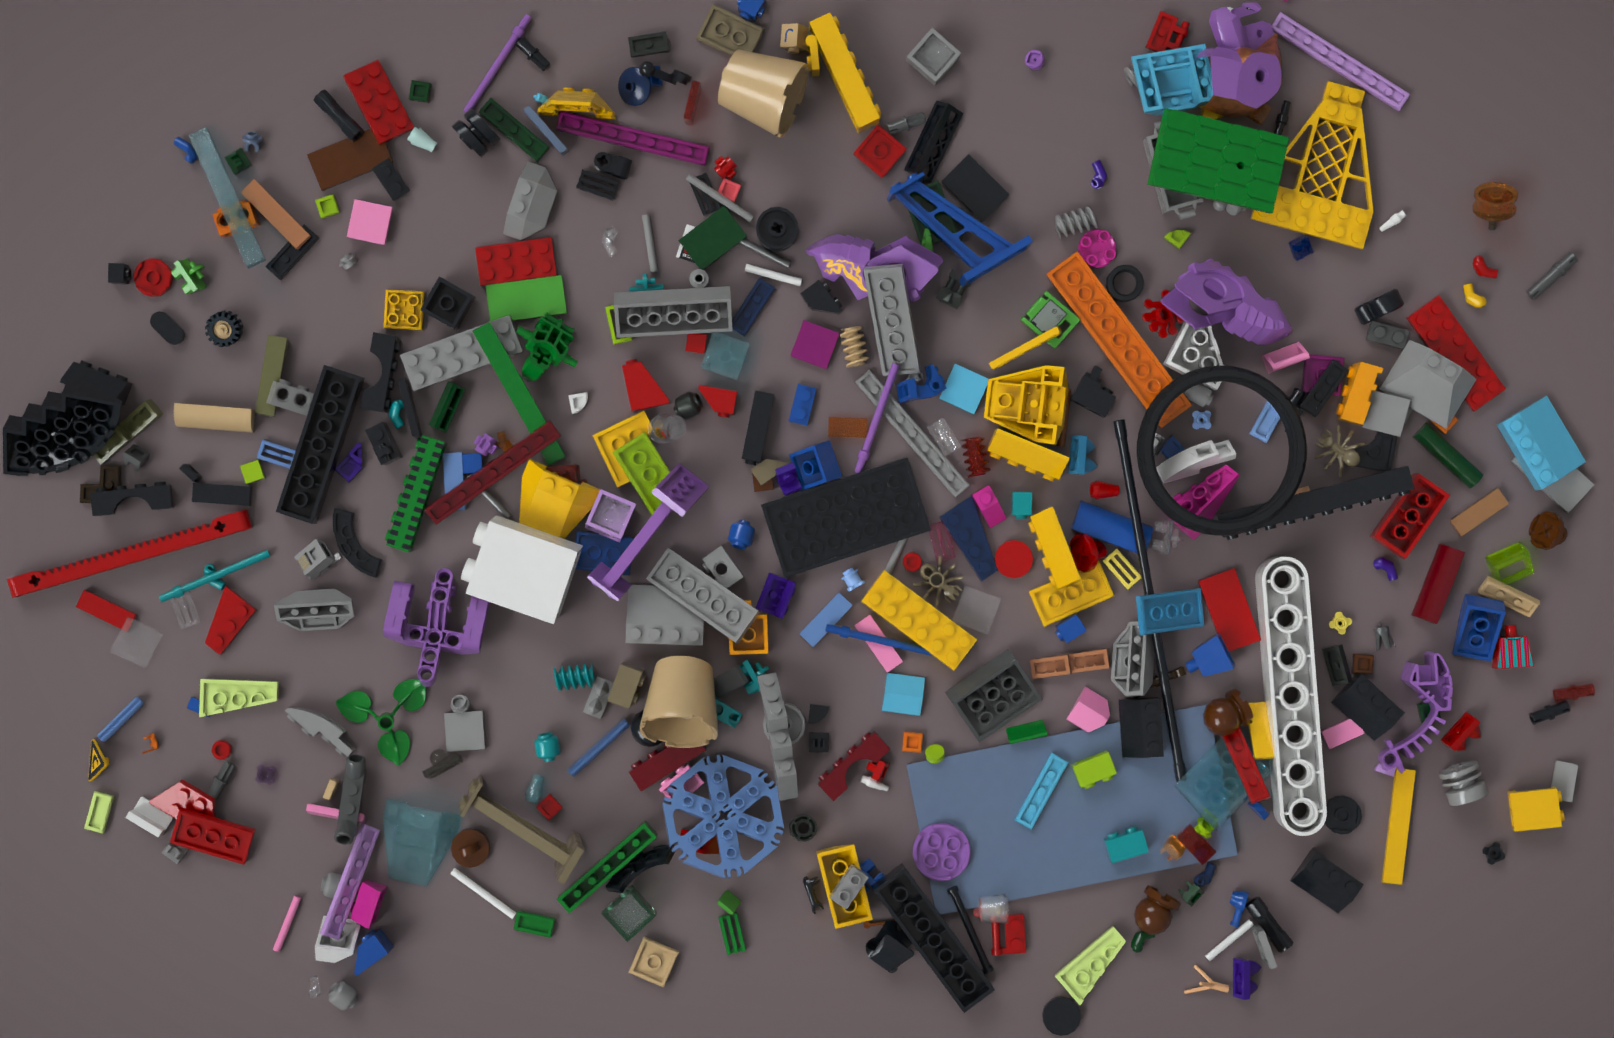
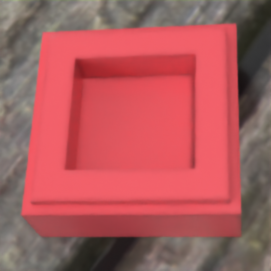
M724 178L718 192L735 203L742 185Z

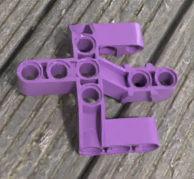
M447 568L439 569L435 575L434 582H431V596L426 605V609H429L427 627L407 624L414 594V584L394 581L384 623V637L403 645L422 648L417 676L420 683L425 687H430L436 682L442 652L460 655L480 653L490 602L471 596L470 606L467 607L466 625H463V633L448 631V612L451 613L453 607H450L452 596H456V586H454L453 574ZM443 576L450 577L447 582L440 581ZM440 594L446 595L442 601L436 599ZM414 633L421 634L418 639L411 638ZM433 636L440 637L439 641L435 643L430 642V639ZM452 639L459 641L455 646L449 645V642ZM430 654L436 656L432 661L426 660V657ZM424 673H431V678L427 680L422 678Z

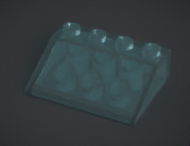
M1223 738L1175 784L1177 790L1216 831L1248 799V795ZM1255 760L1265 782L1269 778L1271 770L1259 760Z

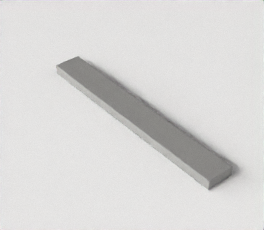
M869 369L855 383L877 407L884 385ZM889 394L883 415L956 498L970 485L897 400Z

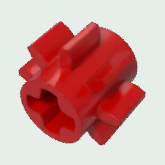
M720 156L715 161L717 166L714 170L721 179L727 177L730 180L736 175L734 169L737 168V165L729 156L725 159Z

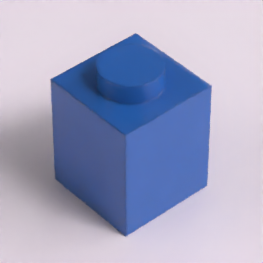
M1076 614L1055 626L1057 629L1055 634L1060 641L1064 640L1066 643L1087 631Z

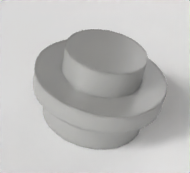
M456 695L451 700V709L457 714L466 712L470 706L469 699L463 695Z

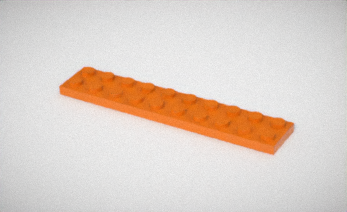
M1076 251L1048 272L1046 276L1147 410L1158 393L1169 385L1173 379L1078 251ZM1183 393L1164 412L1158 424L1160 429L1192 406Z

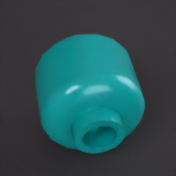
M552 732L539 734L538 738L534 741L536 756L544 759V762L554 761L555 757L561 753L559 738L553 735Z

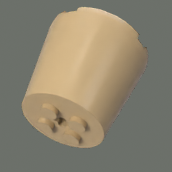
M738 49L723 69L718 92V104L771 134L782 138L789 131L795 120L796 115L793 113L796 105H801L809 76V67L804 62Z
M670 656L660 659L654 668L640 722V733L654 743L659 740L665 742V746L677 748L705 746L709 744V740H716L718 725L713 667L704 660L690 656Z

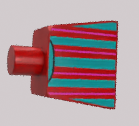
M1504 625L1505 636L1498 637L1493 653L1492 668L1534 667L1528 637L1523 635L1517 636L1516 625Z

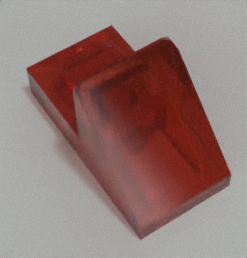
M1191 824L1176 836L1202 865L1216 853L1213 847L1195 831Z

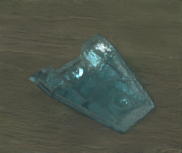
M387 798L383 814V826L389 878L427 886L452 845L453 839L459 832L462 819L460 814L447 811L441 813L406 805V802Z

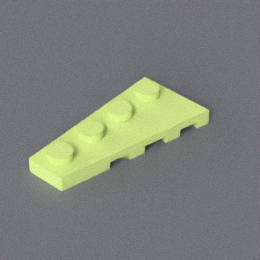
M200 679L199 717L278 701L279 681Z
M1111 926L1054 976L1075 1001L1081 1005L1086 995L1092 990L1096 981L1105 972L1106 967L1115 958L1126 940L1114 926Z

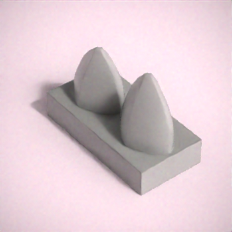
M597 676L583 712L601 719L614 682Z

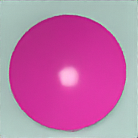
M1095 229L1088 231L1082 236L1078 245V252L1088 266L1101 268L1108 265L1115 258L1116 243L1108 231Z

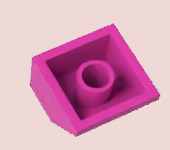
M367 879L362 881L356 893L358 895L356 902L353 901L350 913H352L350 919L369 929L376 922L387 886Z

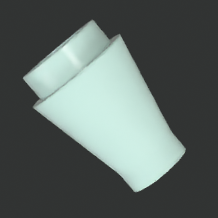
M414 127L407 139L411 142L410 144L428 150L431 153L437 144L421 128L418 129Z

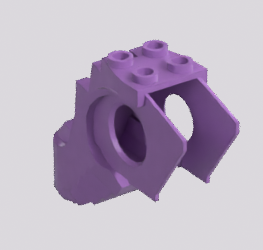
M1208 259L1203 263L1194 262L1190 264L1188 271L1179 276V281L1174 284L1175 288L1161 299L1165 307L1191 325L1194 330L1222 323L1224 329L1229 333H1235L1240 338L1243 337L1248 342L1252 341L1257 345L1273 344L1292 332V327L1276 300H1272L1269 297L1262 298L1255 291L1247 276L1238 277L1229 266H1221L1219 261H1214L1213 259ZM1189 299L1204 309L1208 315L1196 313L1191 308Z

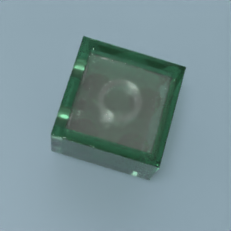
M631 884L601 914L628 942L657 915V912Z

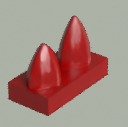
M1465 712L1440 741L1453 751L1466 750L1465 740L1467 737L1481 738L1480 722Z

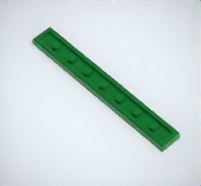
M489 321L472 332L527 429L532 433L545 424L546 420ZM557 440L541 450L548 466L565 457Z

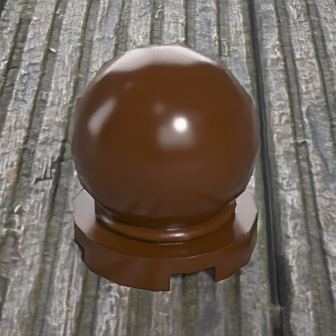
M1232 689L1226 692L1225 698L1214 699L1206 705L1203 720L1210 732L1215 735L1225 736L1234 733L1239 728V725L1247 726L1252 723L1250 720L1253 718L1252 710L1247 700L1243 702L1238 696L1241 694L1240 691Z
M1147 885L1144 890L1147 898L1142 899L1136 906L1134 917L1135 923L1144 933L1155 935L1166 931L1173 918L1172 910H1178L1181 903L1167 893L1165 897L1162 896L1161 893L1157 892V888Z

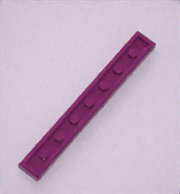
M563 111L559 113L556 131L701 166H706L710 149L708 146Z

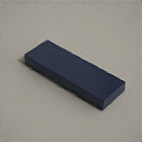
M759 278L732 319L733 330L745 337L776 288Z

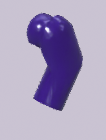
M1098 160L1092 163L1095 175L1091 181V186L1094 189L1103 187L1107 178V173L1101 161Z
M1384 557L1374 560L1373 565L1375 569L1381 568L1385 570L1389 581L1398 579L1392 561Z

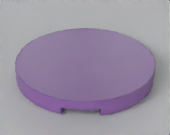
M934 823L925 827L917 835L913 844V859L917 868L923 875L932 880L948 881L957 877L966 869L970 860L971 850L968 839L959 828L952 824Z

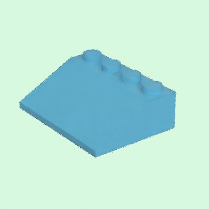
M1547 396L1496 424L1535 491L1544 489L1586 462Z

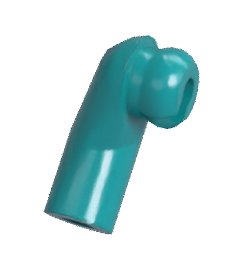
M400 399L393 401L389 409V417L396 429L405 425L400 417V411L404 408L403 401Z

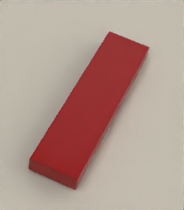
M1240 726L1234 733L1222 736L1251 805L1270 798Z

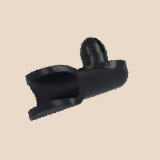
M805 876L803 884L811 903L812 912L816 914L815 906H820L822 910L824 909L821 902L817 901L813 887L820 882V879L817 880L819 877H813L809 880Z

